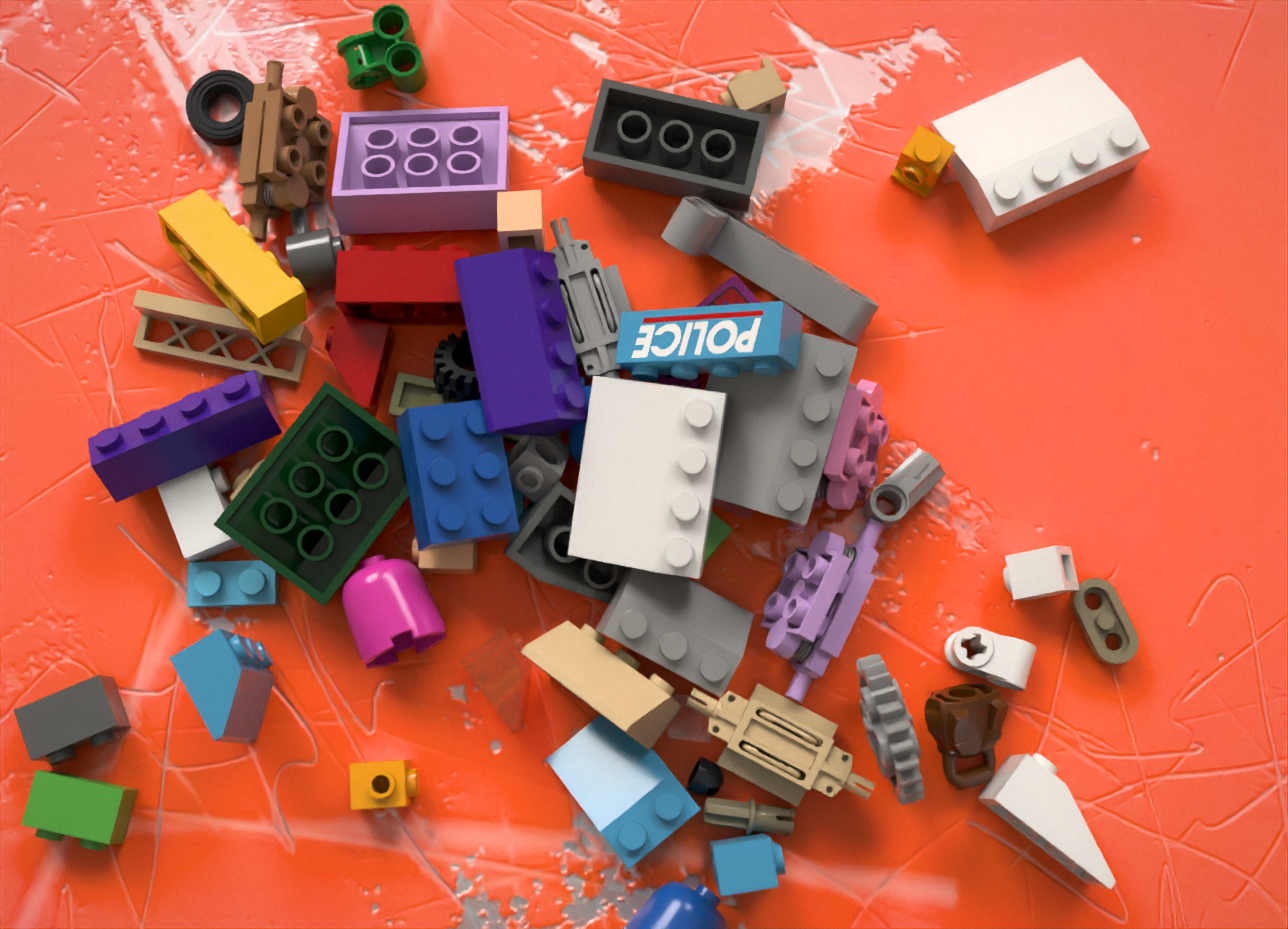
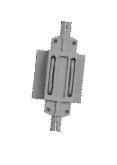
M566 217L559 218L563 234H561L557 219H555L549 225L552 228L557 246L549 252L553 253L554 262L558 270V280L563 303L567 311L572 344L576 352L577 367L584 368L587 379L593 378V376L620 379L618 373L624 368L617 365L615 361L621 312H631L632 309L617 265L602 269L599 258L594 259L588 240L573 239Z

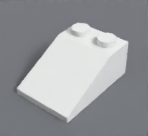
M1026 753L1008 755L977 799L1086 884L1111 890L1116 880L1066 783L1055 776L1058 768L1038 753H1034L1033 756Z

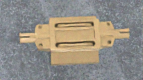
M757 683L749 701L731 691H728L717 701L696 690V688L693 689L690 696L704 702L706 705L689 697L686 706L710 717L708 733L727 742L716 763L717 765L796 807L799 806L806 790L810 791L811 788L831 798L844 788L865 801L869 799L871 793L856 786L855 783L870 791H873L875 783L852 772L853 756L833 746L834 740L832 737L838 727L837 724Z

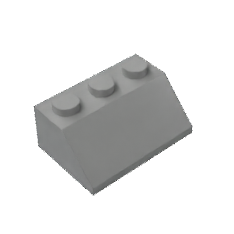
M629 567L595 630L707 691L722 697L743 658L754 614L687 577Z

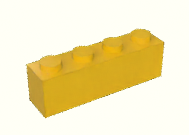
M201 188L158 211L164 241L263 345L307 320L305 308L307 293L303 285L297 278H289L281 270L276 257L270 251L264 252L256 244L252 233L246 226H238L231 219L228 209L220 200L214 201Z

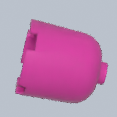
M384 555L370 557L359 564L360 570L354 573L345 583L341 596L343 609L359 657L364 661L367 669L398 663L397 653L415 647L417 654H420L446 639L445 623L426 580L419 568L408 560H385Z

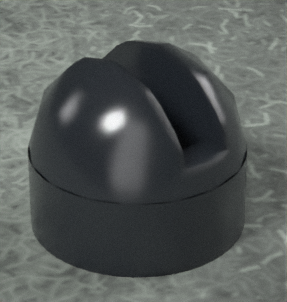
M701 756L690 774L686 789L700 796L715 795L724 783V775L721 768L713 761Z

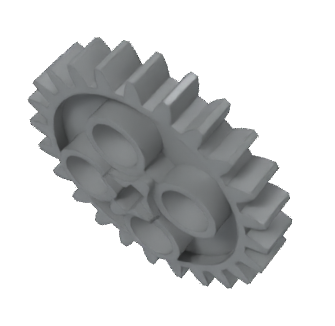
M878 653L856 659V671L859 677L858 682L861 696L859 705L863 716L867 741L876 755L884 779L888 778L889 783L892 784L893 792L901 806L923 800L925 798L923 793L925 790L922 784L923 778L919 770L920 764L918 761L921 758V751L914 730L913 718L904 704L899 685L895 678L891 679L890 672H887L885 662L882 661L881 655H878Z

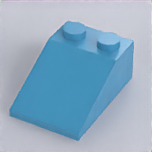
M601 714L546 758L552 769L628 869L701 810L652 747L648 751Z

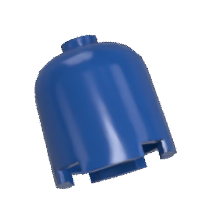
M670 882L658 888L622 929H728L726 920L716 909L721 900L708 888L699 884L694 890L684 883Z

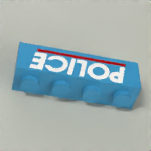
M784 301L621 312L615 363L631 372L632 378L640 381L658 380V375H671L678 379L692 380L696 379L699 373H711L718 377L734 378L738 376V372L752 371L763 376H776L780 374V370L798 369L803 316Z

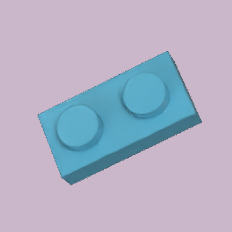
M262 560L188 563L187 607L214 608L279 605V573Z

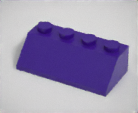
M516 248L462 258L453 262L488 433L553 436L587 421L588 413L585 394L580 381L576 352L572 344L567 311L563 303L558 270L554 262L553 253L528 248Z
M254 369L242 375L231 376L223 383L201 392L190 393L181 400L158 410L147 411L140 417L122 425L102 430L97 435L88 438L91 467L117 503L282 433L270 383L264 374Z

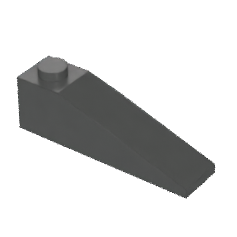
M556 481L536 503L531 501L522 512L518 520L520 531L511 535L503 554L539 581L610 603L629 567L568 555L576 494L559 481Z

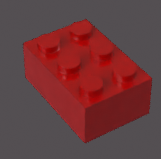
M354 245L350 247V250H337L335 302L344 315L387 323L390 326H466L453 262L458 259L472 257L471 252L464 251V248L456 245H442L438 247V251H420L419 247L413 245H398L394 247V250H377L369 245Z

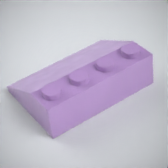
M508 106L342 112L331 194L340 235L497 229V192L511 191Z

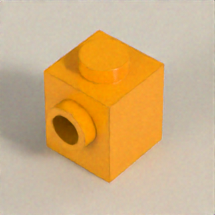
M411 760L349 763L351 810L413 806L412 796H419V773L417 768L411 769Z

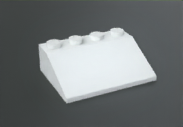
M1081 57L931 122L930 125L934 134L956 146L949 162L986 234L1136 167L1150 149L1131 111Z
M593 376L568 555L664 574L697 579L701 577L728 394Z

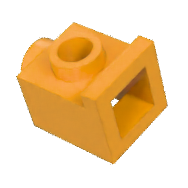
M919 125L902 150L890 178L926 199L948 165L956 146Z

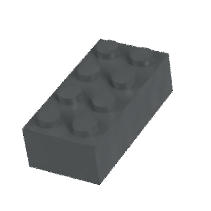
M603 78L582 156L584 176L681 198L704 197L721 207L748 213L765 145L770 116Z

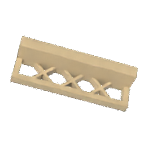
M137 289L132 306L141 313V318L133 342L135 349L244 373L255 369L268 378L301 385L313 335L304 324H299L268 343L270 345L263 349L259 343L260 341L228 308ZM154 319L169 322L176 333L162 343L148 341ZM177 324L189 327L181 331ZM201 329L210 331L217 343L203 352L193 351L186 338ZM218 333L226 334L229 336L222 340ZM242 338L252 340L259 351L244 361L235 360L227 348ZM180 342L184 346V348L174 347ZM282 347L297 349L292 372L275 368L268 356ZM223 351L226 357L216 356L215 354ZM264 359L267 366L259 365L256 363Z

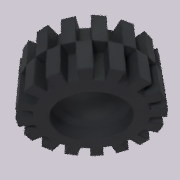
M462 330L461 337L459 338L455 333L448 335L447 341L442 339L438 343V349L435 348L433 381L435 390L438 394L443 393V399L447 402H450L453 398H456V402L481 400L476 371L463 369L465 367H475L467 330Z

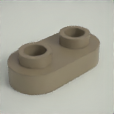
M1091 578L1079 583L1080 590L1071 592L1070 607L1093 655L1099 661L1108 665H1117L1132 659L1138 650L1139 639L1115 588L1109 582L1100 578ZM1088 594L1094 595L1097 598L1098 607L1096 610L1087 607L1085 598ZM1107 635H1113L1117 639L1118 647L1115 651L1106 647L1105 638Z

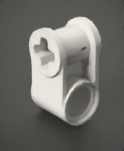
M970 626L963 628L961 631L954 632L947 638L944 644V655L948 663L958 670L985 678L987 681L1001 687L1024 691L1037 647L1021 639L1000 635L980 627ZM971 640L970 648L976 650V655L966 657L967 650L961 647V643Z

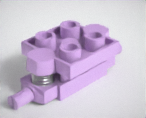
M867 518L858 541L851 545L845 544V538L829 531H820L813 539L809 548L797 547L795 552L788 556L783 565V577L776 592L769 596L764 605V617L760 626L769 630L766 647L781 658H790L788 663L796 671L787 693H785V696L792 700L803 703L812 680L823 676L831 657L838 658L875 579V576L870 574L879 556L874 547L885 527L876 520Z

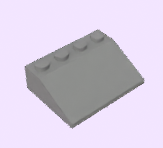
M801 332L798 369L780 370V374L776 376L758 375L752 371L738 372V376L734 378H723L714 376L711 373L709 374L705 390L728 394L714 498L807 525L858 347Z

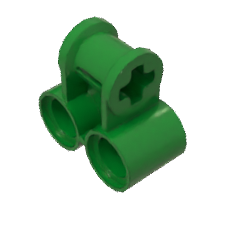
M388 4L378 8L372 18V31L350 35L337 44V53L341 58H344L349 73L347 83L351 89L364 90L391 79L397 90L409 94L421 90L426 84L428 78L427 69L419 48L414 45L415 34L410 18L405 9L398 5ZM392 27L402 28L395 35L385 34ZM403 64H415L413 69L408 72L397 71Z

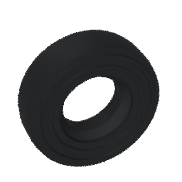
M216 70L200 77L192 85L186 98L187 118L195 132L205 141L218 146H234L242 143L246 103L253 102V82L241 73L232 70ZM223 94L233 95L240 101L238 115L228 122H218L212 119L209 113L212 101Z

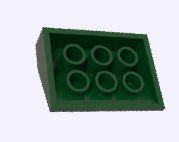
M326 381L213 525L314 600L326 606L409 498L399 435Z

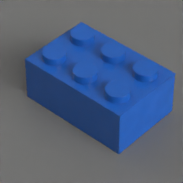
M482 400L407 408L396 419L419 552L503 539L520 531L502 434L488 433Z

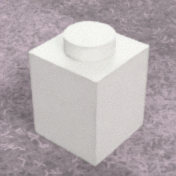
M1054 545L1005 556L1007 567L1004 568L1003 577L1007 590L1013 595V600H1033L1080 590L1072 550L1069 546Z

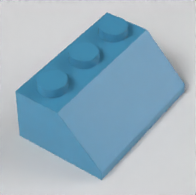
M219 628L169 658L214 741L250 744L257 740L275 679L269 668L274 664V661L261 641L255 643L251 638Z

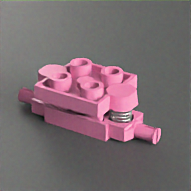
M861 379L858 384L854 385L849 380L811 509H821L823 500H827L828 505L833 509L850 510L855 500H865L868 488L874 486L878 474L876 463L880 447L886 444L889 434L887 417L880 411L883 402V389L879 384ZM789 521L786 528L794 532L805 533L806 525Z

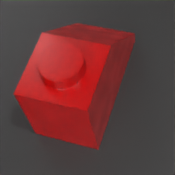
M338 314L336 326H330L328 329L325 349L329 351L330 359L360 406L376 417L396 334L390 324Z

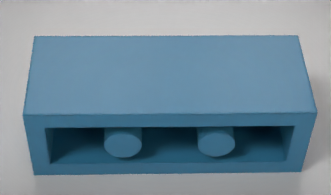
M763 833L709 841L715 885L720 896L779 887L777 875L785 874V864L781 845L774 843V841L772 842L771 837Z

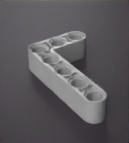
M683 197L661 235L667 243L688 255L695 257L709 254L853 343L858 342L880 307L869 297L704 197Z

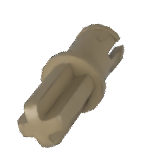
M709 797L705 801L703 821L708 825L744 829L747 835H751L752 831L781 834L791 837L793 834L795 822H791V818H795L794 807L785 808L756 804L753 798H749L748 802Z

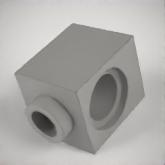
M525 435L512 448L507 459L511 485L536 503L562 476L570 455L569 446L555 435Z

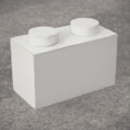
M210 463L157 485L184 559L190 562H204L241 546L213 525L230 504L225 492L231 490V487L221 466L215 467L214 464Z

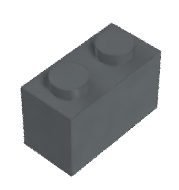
M104 675L94 676L14 709L30 760L48 761L50 766L77 757L75 750L91 744L92 748H99L113 743L119 739L117 732L131 727L114 677Z

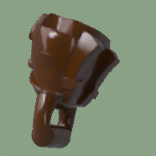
M965 683L932 692L924 707L928 732L933 736L937 743V750L942 754V766L946 780L959 791L991 781L995 771L996 756L994 746L1001 739V730L1008 705L996 688L987 687L985 684ZM981 753L984 759L983 765L956 772L957 759H967Z

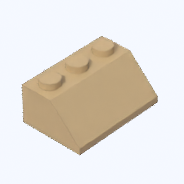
M567 620L528 643L523 648L521 653L648 751L681 708L671 697L675 691L671 685L654 673L649 680L636 671L640 666L638 661L620 648L615 654L611 653L602 646L607 639L586 623L580 630Z

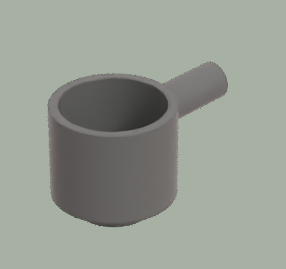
M306 207L289 211L293 236L286 237V249L293 277L300 281L305 290L335 284L337 250H345L341 236L334 237L329 227L310 231Z

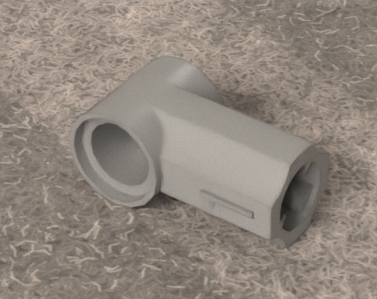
M917 448L886 480L875 487L867 497L862 509L864 519L870 518L880 522L885 526L883 530L895 526L945 476L946 473L941 468L940 463L929 452ZM883 497L892 501L895 507V515L888 516L879 512L876 507V499Z

